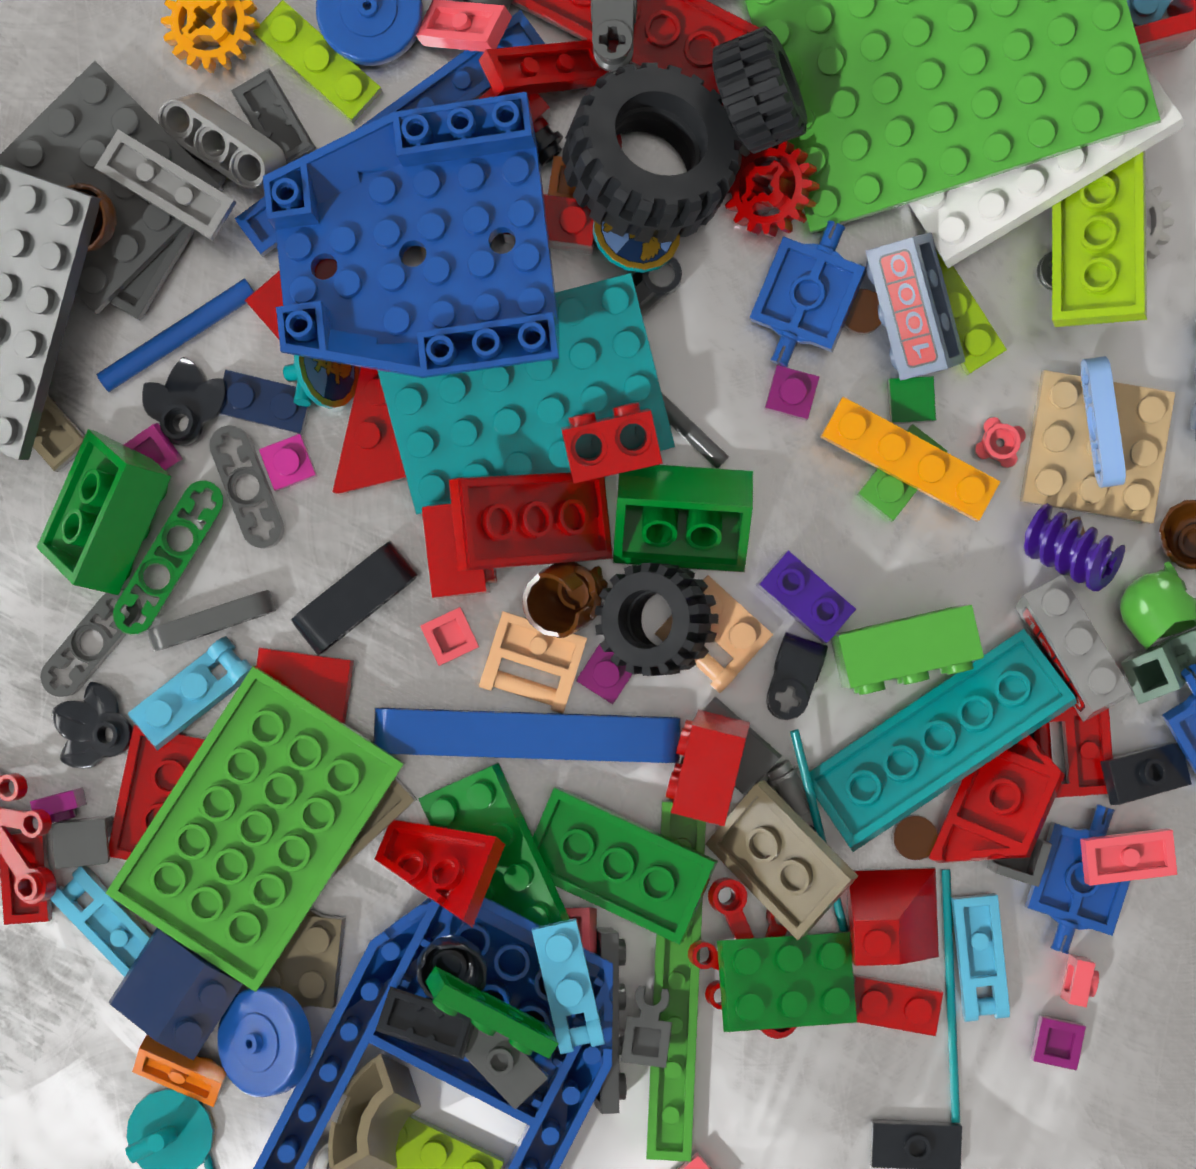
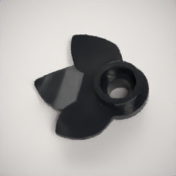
M182 357L173 367L165 385L154 382L144 383L142 403L147 415L160 422L162 432L170 439L171 443L182 446L189 445L199 438L203 431L204 423L216 418L221 412L226 399V383L221 378L205 382V378L198 366L190 359ZM187 416L189 419L186 430L181 431L179 422L181 418Z
M90 682L85 690L84 702L65 701L58 704L52 710L54 727L62 737L68 739L60 754V760L65 765L73 768H91L96 766L104 756L113 757L121 755L130 745L133 728L129 721L119 714L118 700L114 692L103 684ZM107 727L111 728L113 732V738L110 742H107L105 736Z

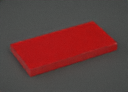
M571 472L470 477L449 480L458 571L613 559L605 477L573 483Z

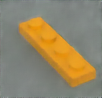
M845 397L840 399L820 436L822 439L976 522L980 521L1001 482Z

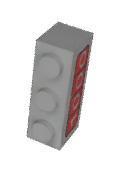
M1063 574L1023 595L1015 608L1041 652L1076 697L1077 703L1073 706L1083 722L1121 702L1132 692Z

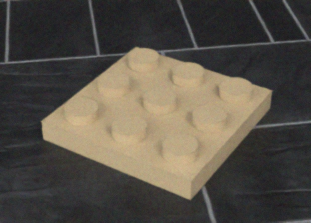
M1047 370L1042 371L1020 502L1041 506L1048 503L1053 508L1147 524L1154 523L1175 392L1113 382L1126 478L1124 485L1100 488L1094 473L1081 376Z

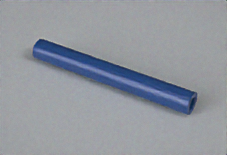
M245 278L97 373L99 381L108 392H111L247 304L245 300L254 293V290Z

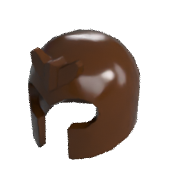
M577 562L552 564L540 571L527 583L522 597L523 612L530 625L542 634L565 638L592 623L597 616L595 615L596 606H602V603L605 601L599 595L603 588H608V582L603 579L600 566H595L590 570Z

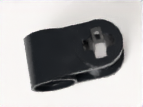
M785 632L774 664L773 677L766 695L767 708L774 717L781 720H790L804 713L814 684H816L828 650L827 645ZM787 688H791L793 690L792 697L799 700L798 706L789 707L787 712H783L780 710L781 702L775 700L776 693L782 694Z

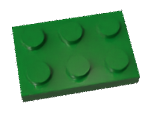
M850 932L806 935L799 940L794 936L717 941L724 1032L857 1023Z

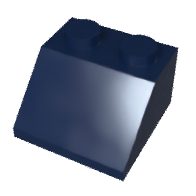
M156 928L114 992L109 1003L156 1042L194 1060L243 984Z

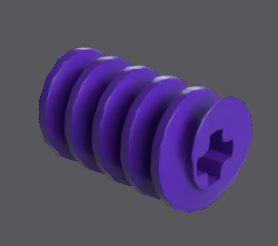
M1048 503L1043 504L1034 515L1026 530L1025 554L1031 559L1040 558V562L1046 567L1055 566V570L1061 575L1070 574L1071 579L1076 583L1086 582V586L1092 591H1100L1113 580L1120 568L1125 554V545H1120L1113 552L1111 548L1114 539L1111 535L1104 536L1099 543H1096L1098 536L1097 528L1090 527L1082 536L1080 535L1083 527L1081 520L1075 519L1068 527H1065L1068 518L1067 513L1064 511L1058 512L1051 520L1053 507Z

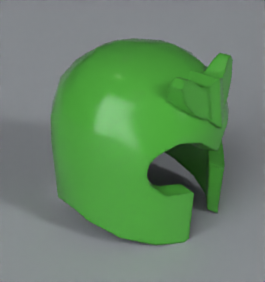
M1169 561L1164 563L1163 570L1148 573L1133 581L1125 589L1120 601L1122 621L1145 650L1159 638L1176 635L1196 627V598H1193L1186 592L1185 582L1178 576L1175 568Z

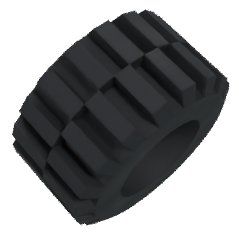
M767 26L713 48L712 65L722 102L736 134L748 150L755 154L806 134L807 114L795 74L779 39Z
M661 563L631 565L624 568L625 574H615L609 580L613 588H603L599 597L605 600L603 606H596L595 615L601 616V624L595 625L596 635H604L605 641L600 643V646L604 652L614 653L610 660L617 666H626L625 671L629 673L643 674V676L673 675L680 673V670H689L697 664L694 659H703L707 655L709 650L704 645L705 643L714 642L717 633L710 631L711 624H718V614H711L710 609L711 606L716 605V601L713 595L704 594V591L708 588L704 580L693 579L696 573L689 569L679 568V565ZM656 593L660 594L667 601L673 618L669 635L658 646L646 637L641 624L643 608L646 602Z

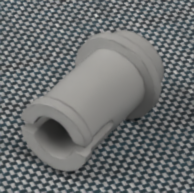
M784 760L774 765L766 773L769 778L767 783L771 787L773 786L777 794L801 817L810 812L804 786L797 775L799 768L797 765L792 766L789 760Z

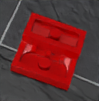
M259 648L256 667L342 723H346L354 660Z

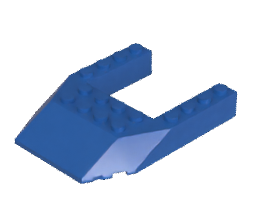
M484 897L472 928L432 899H426L370 941L310 1057L304 1076L294 1088L253 1169H305L369 1043L527 1124L504 1169H559L612 1067L613 963L583 948L605 1044L591 1047V1043L574 1047V1052L560 1054L557 1046L549 1059L533 1051L530 1056L549 1076L519 1107L514 1109L466 1057L462 1060L375 1031L390 986L433 1000L425 995L417 981V959L432 941L443 936L456 935L463 936L477 945L486 961L487 979L483 991L544 1022L549 1026L556 1038L532 934V928L541 925ZM584 1012L567 1016L570 1029L586 1025Z

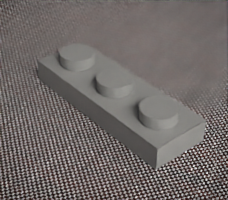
M119 129L94 167L98 172L214 241L236 205V201Z

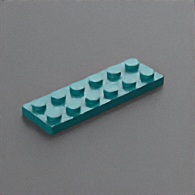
M1022 629L986 653L984 658L974 661V669L956 673L809 772L816 799L852 852L1077 703L1074 694L1025 629Z

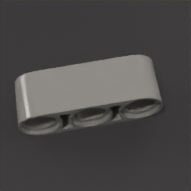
M189 94L169 100L159 110V125L180 146L244 188H255L263 185L264 175L286 165V156L275 142L202 94ZM185 111L187 112V114H188V116H189V121H190V122H188L187 119H186V117H185ZM220 134L225 140V147L220 141ZM255 157L261 165V171L256 166Z

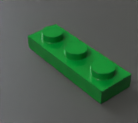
M436 966L426 980V984L434 998L432 1002L437 1008L451 1016H456L458 1012L467 1016L477 1029L487 1035L494 1036L498 1032L509 1038V1043L526 1055H532L534 1051L549 1059L559 1044L549 1026L544 1022Z

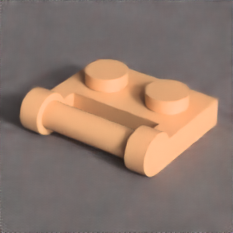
M707 575L704 578V582L708 585V588L704 591V594L714 596L716 605L710 607L711 614H718V624H711L710 631L717 633L715 642L733 659L725 668L709 653L703 659L694 660L697 664L696 666L712 680L710 685L718 693H721L773 634ZM672 615L654 633L662 641L667 638L671 631Z
M502 611L479 687L492 691L494 687L552 706V711L563 714L587 638L576 634H571L565 638L544 635L530 625L526 618ZM502 658L561 676L558 688L556 689L499 671Z

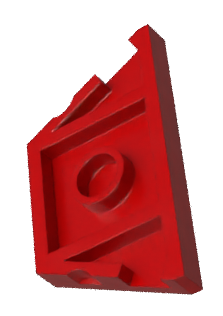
M364 367L360 369L332 491L340 495L406 478L379 374L375 369Z
M1028 735L962 779L929 859L937 863L1026 858L1031 856L1065 776L1031 735Z

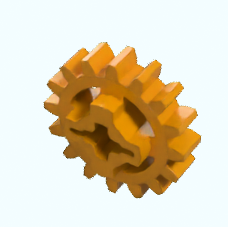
M166 0L164 3L172 11L171 16L161 18V23L166 28L172 29V31L163 36L164 41L170 46H175L172 53L179 60L187 58L186 64L194 70H197L201 63H203L205 70L209 73H214L216 63L218 62L227 70L232 69L230 58L236 55L244 61L247 58L242 50L244 44L255 46L256 41L249 35V31L260 28V23L255 18L249 16L258 10L251 0H177L176 2ZM187 15V24L184 26L185 17ZM210 17L216 22L211 29L205 23ZM237 19L236 29L233 34L234 21ZM209 46H221L214 50H206Z

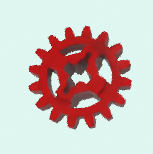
M788 141L755 154L749 150L750 154L747 157L742 155L740 169L728 192L733 198L725 204L726 209L737 212L733 221L742 226L747 225V231L759 235L763 230L765 235L776 237L778 227L786 233L793 232L791 221L796 219L805 223L807 218L802 210L805 206L815 207L817 204L813 199L808 198L811 191L820 189V184L809 180V177L817 171L816 166L804 163L808 154L799 148L794 150V144ZM780 159L779 162L774 160L769 166L761 165L769 160ZM769 184H770L771 187L773 188L772 193H771L770 188L768 187ZM772 209L780 210L779 213L771 216H761L762 213L767 215Z

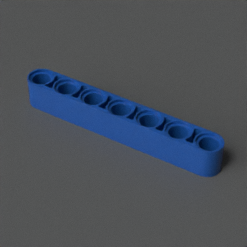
M375 708L373 743L390 754L679 763L680 755L676 754L680 739L681 718Z

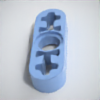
M1106 356L1083 359L1081 361V381L1096 481L1100 488L1124 485L1126 478L1125 461L1110 362Z

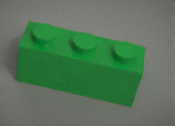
M88 429L36 548L72 585L119 595L125 580L129 578L132 572L133 562L139 548L149 534L150 524L156 510L167 494L168 483L172 476L153 459L105 435Z
M655 465L619 473L613 563L632 565L661 563L679 565V568L745 572L753 510V471Z

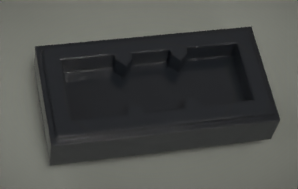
M1177 741L1100 761L1110 805L1124 804L1192 784L1186 757Z
M390 986L375 1031L464 1060L475 1026L471 1023L470 1018L459 1012L456 1016L448 1015L437 1008L432 1000Z
M871 1120L870 1165L872 1168L961 1169L962 1125L960 1123Z

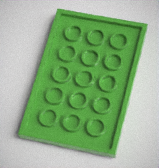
M252 666L105 894L256 992L262 986L405 763L256 666Z

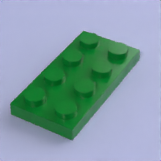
M499 762L418 798L430 826L496 836L505 844L486 892V898L541 926L570 919Z
M554 787L533 835V839L556 887L679 945L684 942L718 863V860L560 787Z

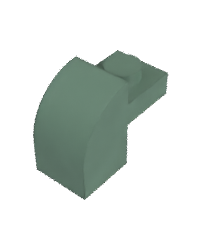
M1196 628L1180 635H1173L1160 640L1146 650L1143 648L1133 653L1121 663L1138 704L1179 690L1184 686L1186 681L1181 675L1182 670L1186 668L1191 672L1188 666L1196 664Z

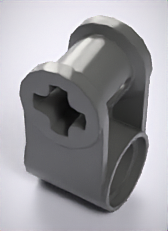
M591 0L593 53L596 63L605 71L616 72L618 67L628 65L632 61L637 0ZM609 40H618V46L614 53L608 52Z

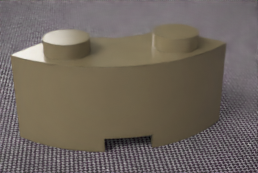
M379 1054L354 1076L343 1092L347 1098L341 1108L337 1123L332 1121L329 1131L328 1158L330 1169L397 1168L395 1150L399 1133L408 1117L417 1111L421 1104L409 1068L383 1054Z

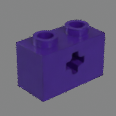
M789 550L779 557L756 584L761 591L822 643H828L856 610L854 606Z

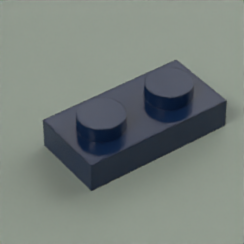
M225 369L223 380H225L227 391L224 406L219 413L220 415L303 435L310 406L304 407L294 403L295 386Z

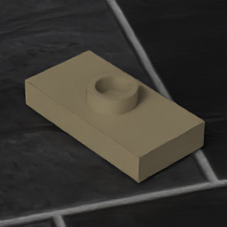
M47 394L33 448L53 471L58 472L76 457L85 436Z

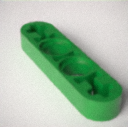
M206 480L197 481L185 490L129 581L113 610V620L122 633L130 636L140 635L152 626L221 512L223 495L220 488L214 483ZM207 490L212 493L211 502L215 507L212 510L209 508L202 510L197 521L205 523L202 530H199L191 521L179 518L178 515L184 510L190 516L195 508V501L191 496L194 493L202 495ZM184 527L192 533L193 543L189 549L178 552L169 547L167 535L173 528ZM152 565L164 566L170 573L169 583L162 589L154 590L149 588L145 584L143 577L148 567ZM135 586H138L146 595L159 598L156 606H152L148 600L146 601L141 611V614L146 618L143 624L135 622L131 627L124 624L126 616L121 613V610L124 606L133 608L140 598L137 594H131Z

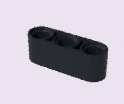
M389 541L304 607L290 621L315 653L320 655L407 587L419 575L392 541Z

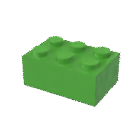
M972 605L953 606L836 633L830 639L841 687L853 688L854 694L859 693V695L885 690L884 681L895 678L897 679V684L903 683V685L930 679L928 671L940 668V673H947V675L974 669L972 661L984 658Z

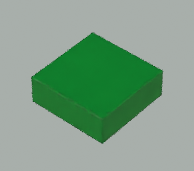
M934 376L913 377L901 381L900 378L888 379L891 423L936 421Z

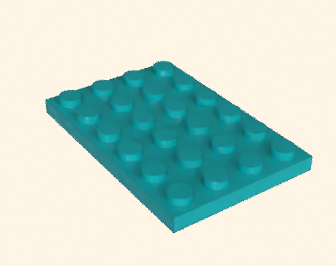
M631 273L556 292L559 317V359L428 378L377 370L416 515L422 513V507L451 504L449 480L571 472L561 427L570 426L568 418L576 415L595 412L596 420L614 416V407L639 402L641 410L649 408L652 412L660 451L675 447ZM628 424L620 433L621 444L631 449L639 447L645 439V431L638 424ZM594 434L580 436L575 444L577 454L583 458H593L601 449V440Z

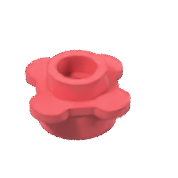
M996 417L987 419L983 424L985 433L982 441L975 446L976 455L983 460L991 458L999 461L1000 465L1004 468L1014 466L1018 460L1016 453L1020 448L1021 442L1026 438L1024 429L1020 426L1013 427L1008 424H1002ZM999 438L1004 440V445L1002 447H999L996 444V441Z

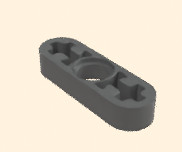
M231 425L223 426L213 433L209 446L245 540L249 544L263 549L271 548L281 541L284 535V523L250 436L244 430ZM230 435L235 440H242L243 445L237 448L239 459L245 463L250 458L252 463L251 467L237 468L229 475L226 468L235 466L233 458L228 453L220 452V447L226 444L224 437ZM243 475H253L259 482V492L253 499L242 500L235 492L236 481ZM265 499L268 507L259 508L260 513L265 521H273L275 528L269 530L270 538L268 540H264L260 535L252 534V529L258 526L256 517L253 512H249L244 516L242 510L243 508L258 506Z
M121 589L119 595L105 593L43 666L40 676L41 683L49 694L64 697L77 693L126 636L117 628L114 621L109 625V627L117 629L114 636L107 627L95 622L98 615L101 620H108L114 610L110 603L113 599L118 601L125 589ZM138 599L133 608L126 607L130 614L125 619L124 624L128 627L137 622L141 616L142 604L140 599ZM91 629L99 632L103 638V647L94 656L85 654L80 647L81 636L84 632ZM71 650L78 660L88 663V667L84 670L82 665H76L69 673V678L73 681L70 686L62 684L57 687L55 685L57 675L53 671L55 668L65 669L74 659L66 654Z
M265 590L147 630L153 652L271 614L276 609L270 591Z

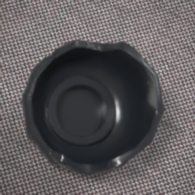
M448 935L432 941L417 959V981L425 995L432 999L434 998L426 984V980L435 966L477 987L481 991L485 989L487 979L486 961L479 947L463 936Z

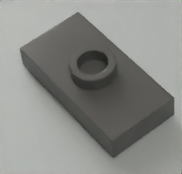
M270 68L231 90L252 128L275 142L283 150L286 156V164L316 148Z
M474 1027L465 1057L502 1097L516 1109L548 1079L549 1075L530 1055H526L514 1048L509 1043V1038L498 1032L494 1036H490Z

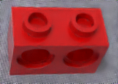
M639 402L614 407V416L596 420L595 412L569 417L570 426L561 427L573 483L663 464L651 410L649 408L641 410ZM628 424H638L645 431V439L637 448H627L620 442V433ZM584 434H594L601 440L600 452L593 458H583L575 450L576 441Z

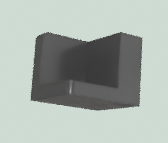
M113 816L63 820L53 823L51 825L55 869L108 863L110 861L107 827L113 825Z
M1038 838L1030 857L989 860L987 868L999 875L1039 887L1052 844Z

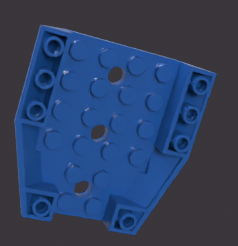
M527 92L391 112L263 176L267 220L276 230L283 306L276 307L280 351L282 353L419 378L559 359V317L539 153ZM500 233H510L516 239L512 250L504 254L494 252L491 249L494 237ZM421 246L426 249L424 261L415 267L405 265L403 263L404 252L409 247ZM323 259H333L337 261L336 273L326 280L316 278V265Z

